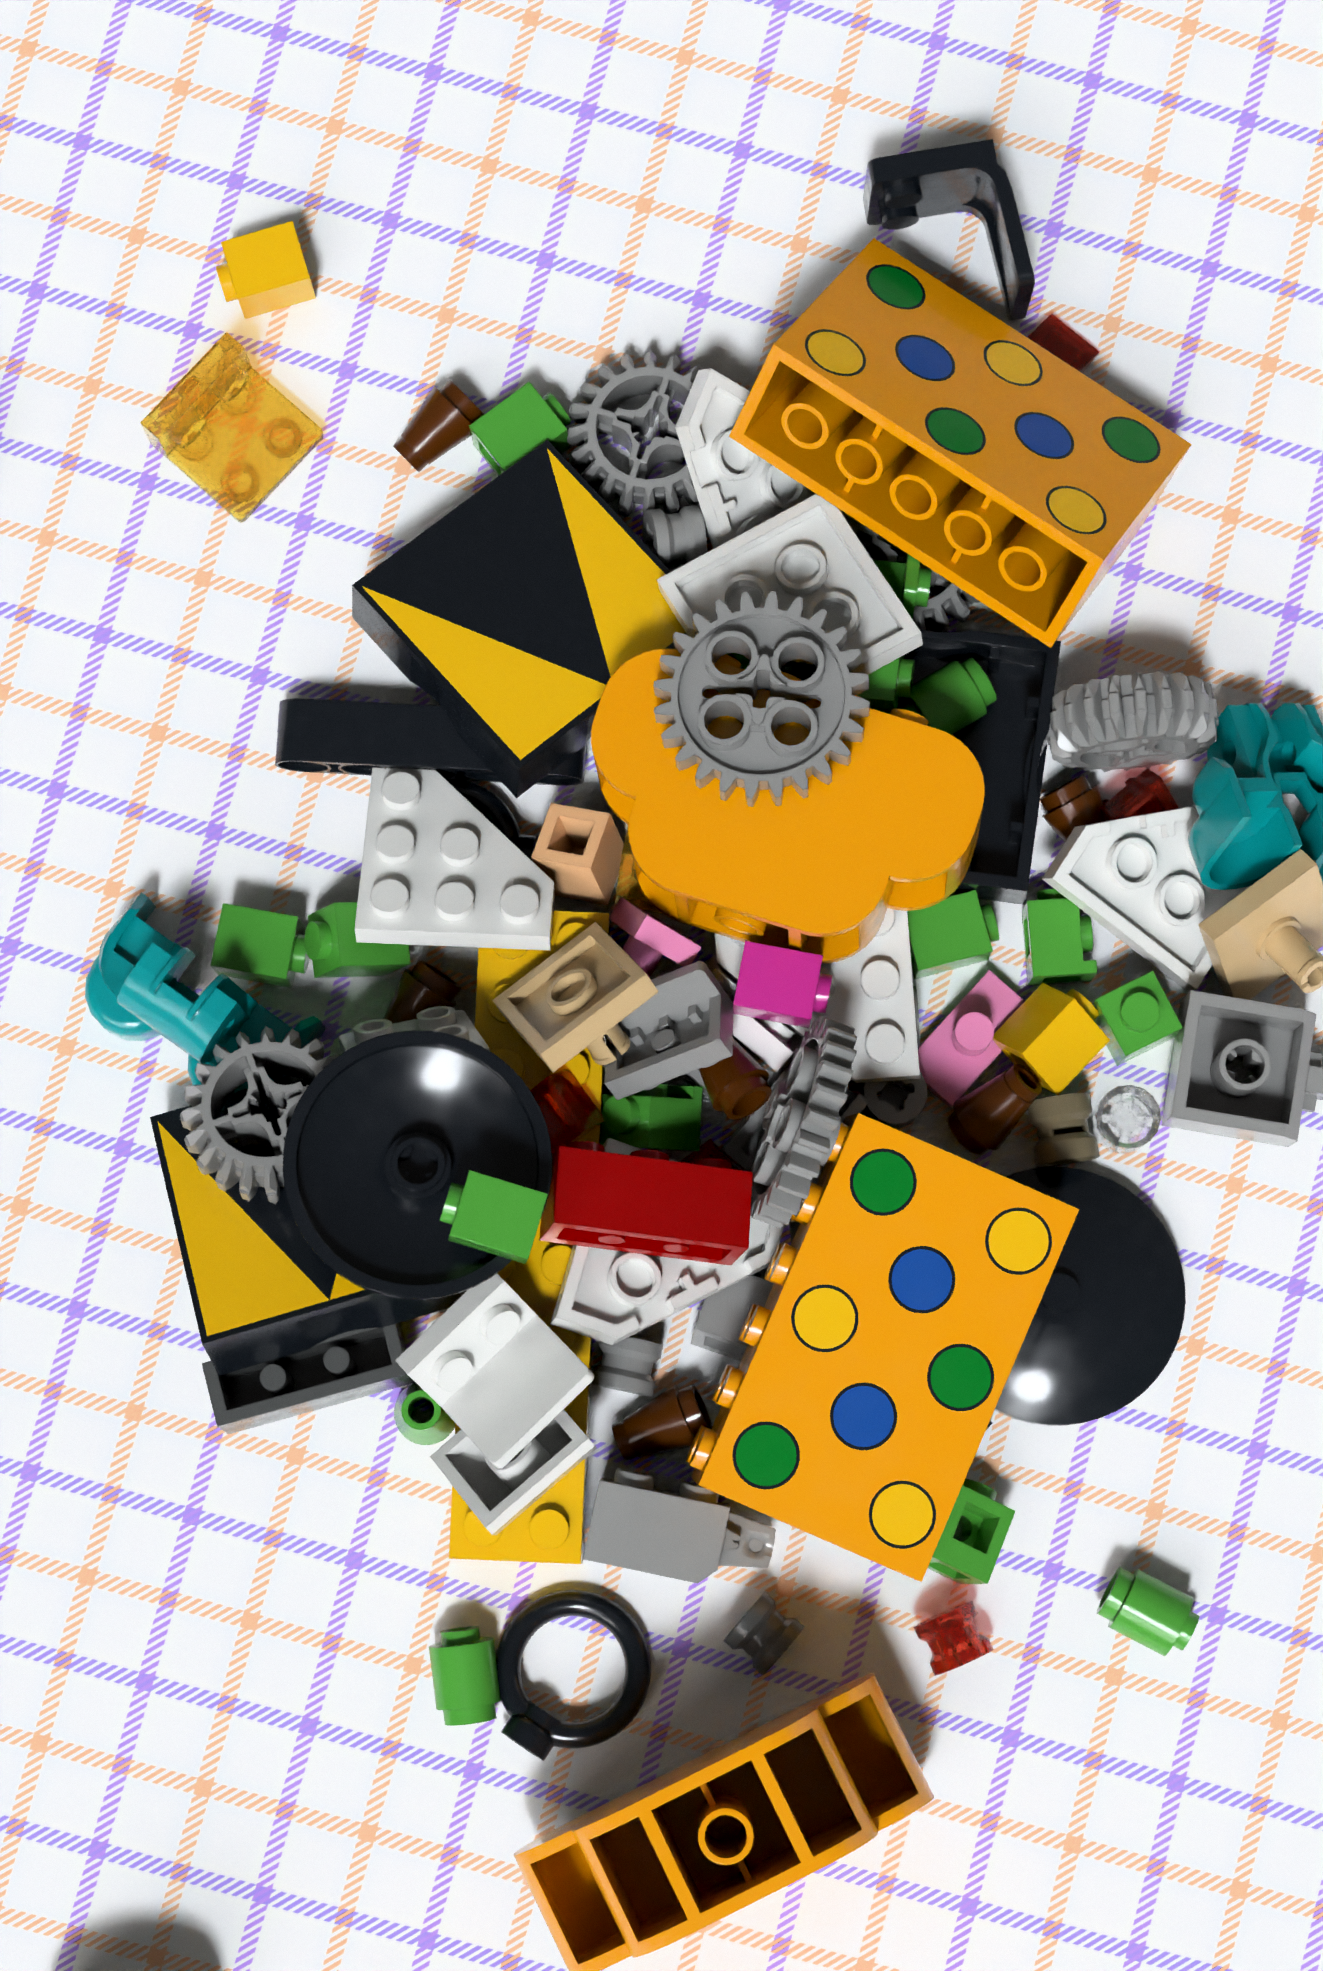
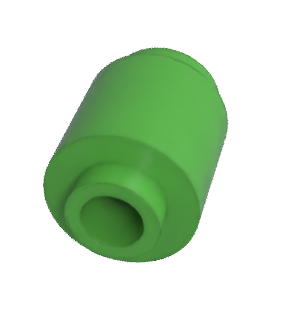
M970 657L962 663L953 660L913 684L910 698L902 697L904 705L898 709L915 712L929 721L928 726L953 735L986 715V707L994 703L997 697L990 680L981 666Z
M1121 1567L1117 1569L1110 1580L1096 1614L1109 1620V1628L1162 1656H1166L1173 1646L1181 1651L1184 1650L1195 1631L1200 1617L1191 1611L1194 1602L1193 1597L1139 1569L1131 1573Z
M479 1626L458 1627L440 1631L441 1642L429 1646L436 1709L443 1710L444 1724L447 1726L468 1725L496 1719L495 1703L501 1701L494 1638L480 1637Z

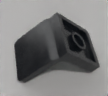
M993 139L879 157L867 163L863 193L867 224H882L884 229L897 230L916 224L919 218L953 212H968L975 215L981 220L986 230L1009 321L1026 318L1035 285L1034 273L1012 186L1005 170L997 163Z

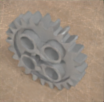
M776 591L769 592L764 608H755L749 593L742 592L740 611L733 613L721 599L715 601L717 620L710 623L700 614L694 613L692 615V623L696 634L695 637L692 638L679 632L673 634L674 646L681 656L661 655L660 657L661 670L672 677L654 681L653 685L655 696L669 701L654 708L656 723L673 724L661 734L662 744L664 748H674L683 745L675 757L678 770L681 771L698 764L699 767L695 775L696 786L701 789L714 778L719 779L720 799L726 801L732 795L736 787L745 788L746 802L749 807L754 806L760 790H769L775 805L781 806L783 787L792 785L796 792L805 799L808 797L807 778L811 775H814L827 785L832 782V772L828 764L830 759L839 764L847 766L850 764L851 752L842 741H863L864 728L852 719L869 716L870 701L854 695L861 694L869 689V676L863 673H850L861 664L862 653L860 649L840 652L847 641V629L843 626L826 634L824 631L827 624V611L821 609L809 620L804 618L803 598L799 596L791 603L787 611L778 609ZM727 653L741 654L750 662L744 671L734 675L721 673L715 668V663L721 656ZM803 659L813 664L816 672L804 681H794L785 677L781 673V669L791 660ZM706 689H715L722 695L705 698L702 694ZM760 689L770 691V698L766 702V708L753 707V700ZM817 699L821 702V705L818 708H809L802 702ZM720 716L734 717L743 725L737 735L728 739L714 737L708 732L707 728L714 719ZM789 722L802 724L809 731V736L797 745L782 744L775 739L773 734L779 726Z
M820 1016L819 1021L814 1020L810 1032L806 1031L804 1033L800 1048L796 1047L794 1050L791 1066L789 1069H785L783 1080L779 1079L774 1086L762 1121V1129L765 1132L757 1144L758 1150L751 1167V1172H753L751 1218L778 1228H782L783 1224L788 1225L792 1214L797 1215L802 1198L807 1199L811 1180L813 1177H818L820 1165L823 1166L830 1157L841 1125L839 1110L847 1100L848 1095L845 1093L854 1072L852 1070V1063L857 1054V1050L853 1049L857 1040V1036L853 1035L855 1028L824 1016Z

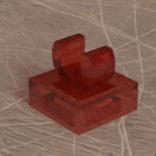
M1147 768L1136 778H1129L1125 781L1126 786L1110 800L1105 798L1103 800L1104 805L1099 809L1105 819L1109 821L1179 807L1162 778Z

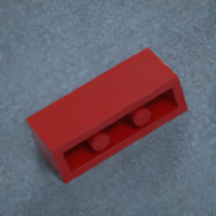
M570 1142L566 1146H559L552 1155V1179L545 1210L541 1217L539 1241L731 1266L749 1248L753 1172L732 1169L733 1165L722 1159L705 1158L690 1164L669 1161V1156L666 1153L656 1150H637L631 1152L630 1155L605 1152V1147L595 1142Z

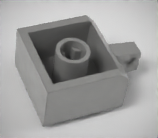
M1190 990L1180 1001L1178 1019L1183 1028L1175 1036L1161 1126L1289 1147L1297 1142L1302 1111L1314 1112L1316 1099L1323 1100V1068L1321 1067L1323 1054L1311 1052L1316 1014L1300 1008ZM1237 1055L1243 1057V1068L1253 1071V1076L1250 1075L1241 1083L1235 1081L1234 1072L1226 1070V1065L1236 1058Z
M621 1468L616 1469L614 1480L608 1478L599 1480L583 1560L697 1584L716 1572L718 1566L768 1568L772 1557L776 1529L730 1512V1504L718 1502L719 1494L697 1484L681 1481L679 1493L654 1488L656 1476Z

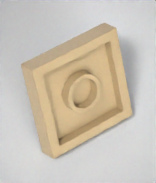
M1302 849L1298 850L1198 924L1219 985L1225 996L1251 1000L1284 974H1287L1305 993L1314 992L1323 986V955L1318 951L1323 946V882L1317 863Z
M594 922L492 1001L504 1018L554 1073L586 1047L592 1059L599 1065H608L617 1060L603 1041V1036L611 1044L613 1043L617 1051L623 1055L629 1049L631 1041L618 1023L659 991L641 967Z

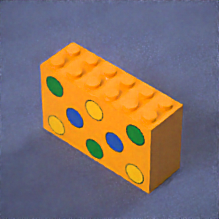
M875 238L866 245L773 344L729 435L733 440L1050 648L1137 535L1192 445Z
M856 1113L845 1117L843 1123L841 1122L835 1146L825 1163L817 1184L811 1182L807 1199L802 1198L797 1215L792 1214L791 1220L800 1223L791 1245L779 1243L769 1263L764 1280L774 1284L764 1307L753 1304L744 1321L738 1340L748 1345L738 1368L727 1364L719 1379L712 1401L721 1405L712 1429L701 1425L692 1442L686 1458V1462L690 1463L689 1466L694 1467L691 1478L697 1485L922 1582L1079 1209L863 1114Z

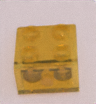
M227 332L140 422L150 444L240 523L245 522L324 437L322 429L252 368L246 349Z

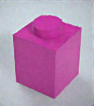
M745 941L733 1002V1014L809 1028L812 1012L826 1013L833 975L820 973L823 955Z

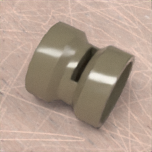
M1070 1093L1034 1100L1028 1108L1029 1123L1037 1128L1038 1142L1033 1147L1036 1167L1066 1165L1100 1157L1097 1137L1089 1132L1087 1121L1093 1112L1090 1093Z

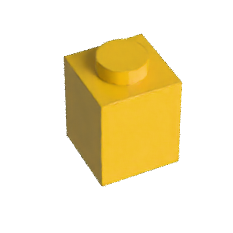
M293 221L221 242L227 263L215 266L226 302L238 299L245 319L316 298Z
M1042 983L994 1033L992 1039L1013 1064L1025 1066L1035 1075L1041 1087L1056 1095H1059L1110 1041L1094 1022L1099 1013L1086 997L1075 989H1070L1065 994L1045 983Z

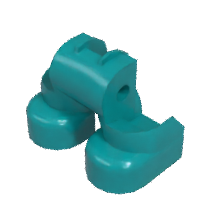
M1262 703L1227 705L1218 717L1219 725L1216 726L1217 741L1207 749V763L1196 776L1192 790L1193 803L1199 817L1189 832L1188 844L1202 884L1211 889L1231 890L1250 886L1299 849H1302L1317 863L1323 882V725L1315 705L1284 703L1273 712L1271 717ZM1282 794H1294L1308 814L1299 831H1297L1291 812L1283 803Z
M142 892L105 934L100 946V954L93 962L86 977L85 999L91 1015L110 1034L126 1041H146L160 1035L168 1039L188 1054L187 1071L192 1085L201 1084L195 1074L197 1063H204L214 1067L218 1065L213 1054L216 1044L225 1047L230 1053L238 1050L236 1036L239 1031L249 1037L250 1044L261 1042L262 1030L267 1026L273 1030L276 1042L282 1043L285 1035L292 1029L291 1026L258 1004L256 1000L225 974L218 975L200 996L183 983H179L178 979L196 955L189 948L173 943L145 923L156 906ZM314 1015L300 1021L294 1028L300 1034L301 1049L315 1038L319 1040L326 1030L321 1020ZM268 1074L272 1081L290 1076L285 1074ZM248 1082L239 1086L234 1092L248 1089Z

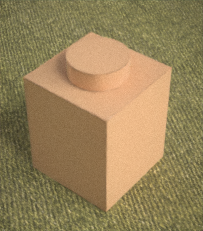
M551 803L531 859L554 881L555 896L608 905L627 850L610 813Z

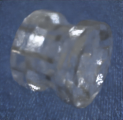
M1133 1085L1118 1086L1107 1092L1095 1106L1091 1118L1092 1130L1098 1142L1107 1150L1119 1154L1133 1153L1144 1147L1158 1132L1161 1121L1160 1108L1153 1095L1145 1089ZM1130 1104H1131V1110H1133V1111L1136 1113L1137 1116L1142 1117V1118H1137V1117L1134 1115V1113H1133L1132 1111H1130Z

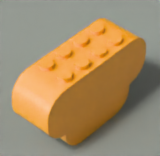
M655 649L638 654L622 664L607 682L591 729V745L599 783L605 801L611 810L628 824L629 843L638 884L647 900L665 916L742 942L750 941L823 955L822 963H833L852 957L873 940L882 925L887 908L901 911L929 908L949 897L966 876L979 837L985 795L983 774L975 756L964 743L945 731L928 726L929 721L925 717L905 709H892L890 714L870 708L869 716L852 719L864 728L863 741H842L851 752L850 764L847 766L831 759L828 761L832 772V782L829 785L811 775L807 778V798L803 799L793 786L789 785L783 787L781 806L775 805L769 790H760L754 806L749 807L746 802L745 788L736 787L726 801L720 799V780L714 778L703 788H698L695 781V775L699 767L698 764L681 771L676 767L675 757L683 745L674 748H664L662 744L661 734L673 724L656 723L654 708L669 701L655 696L653 685L654 681L672 678L661 670L660 657L661 655L680 657L681 654L677 649ZM726 654L721 656L715 663L716 669L728 675L738 674L745 670L740 668L741 663L737 659ZM781 671L788 679L801 681L799 678ZM706 689L702 695L705 698H712L722 694L718 693L715 689ZM766 689L758 690L757 696L753 700V707L766 708V702L770 698V691ZM817 699L802 702L809 708H818L821 705V702ZM720 716L708 725L707 730L714 737L728 739L737 735L743 725L734 717ZM789 722L779 726L773 735L782 744L797 745L809 736V731L802 724Z
M871 1673L827 1692L573 1819L523 1846L514 1853V1857L568 1971H600L630 1956L632 1958L639 1957L674 1943L837 1861L878 1835V1831L896 1823L934 1799V1795L875 1675Z

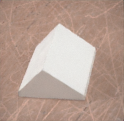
M563 1409L502 1469H497L462 1430L458 1431L429 1457L484 1527L492 1535H498L596 1450L597 1447Z

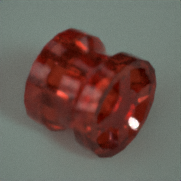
M973 1601L951 1608L913 1626L918 1639L927 1642L932 1656L929 1664L935 1676L960 1667L994 1650L989 1637L981 1635L974 1621L978 1613Z

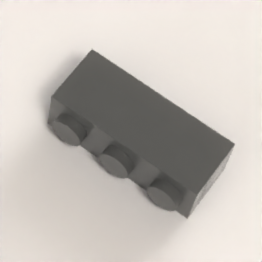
M400 1323L383 1328H366L345 1332L328 1338L308 1350L220 1376L211 1361L201 1363L217 1427L227 1434L416 1383L395 1361L407 1349Z

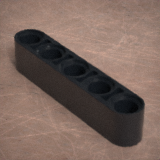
M300 698L285 699L279 703L275 766L278 768L297 772L367 776L372 775V767L436 770L445 779L502 783L459 736L455 726L441 706ZM586 745L536 784L556 786L582 784L585 776Z

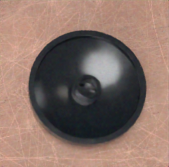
M411 1030L377 1036L361 1042L332 1060L319 1072L300 1098L288 1126L283 1150V1178L288 1204L296 1225L314 1253L329 1268L352 1284L372 1293L404 1300H429L459 1294L489 1280L512 1261L448 1241L452 1225L441 1222L440 1217L451 1182L465 1186L469 1170L537 1190L549 1196L552 1179V1151L547 1125L537 1101L524 1081L508 1064L484 1047L458 1036L435 1031Z
M1041 1167L1006 1176L1007 1178L1076 1207L1079 1211L995 1407V1411L1016 1420L1047 1426L1080 1424L1102 1418L1118 1411L1144 1393L1164 1370L1175 1350L1184 1321L1186 1304L1184 1275L1178 1252L1169 1233L1155 1213L1139 1197L1109 1178L1093 1172L1068 1167Z

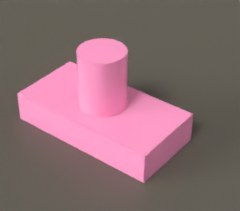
M622 897L610 915V920L630 934L622 949L641 967L649 978L663 955L684 967L692 964L701 949V946L672 926Z
M990 970L987 971L918 1049L919 1069L927 1084V1088L950 1109L953 1107L954 1102L966 1093L1001 1054L1002 1050L992 1040L994 1033L1025 1002Z

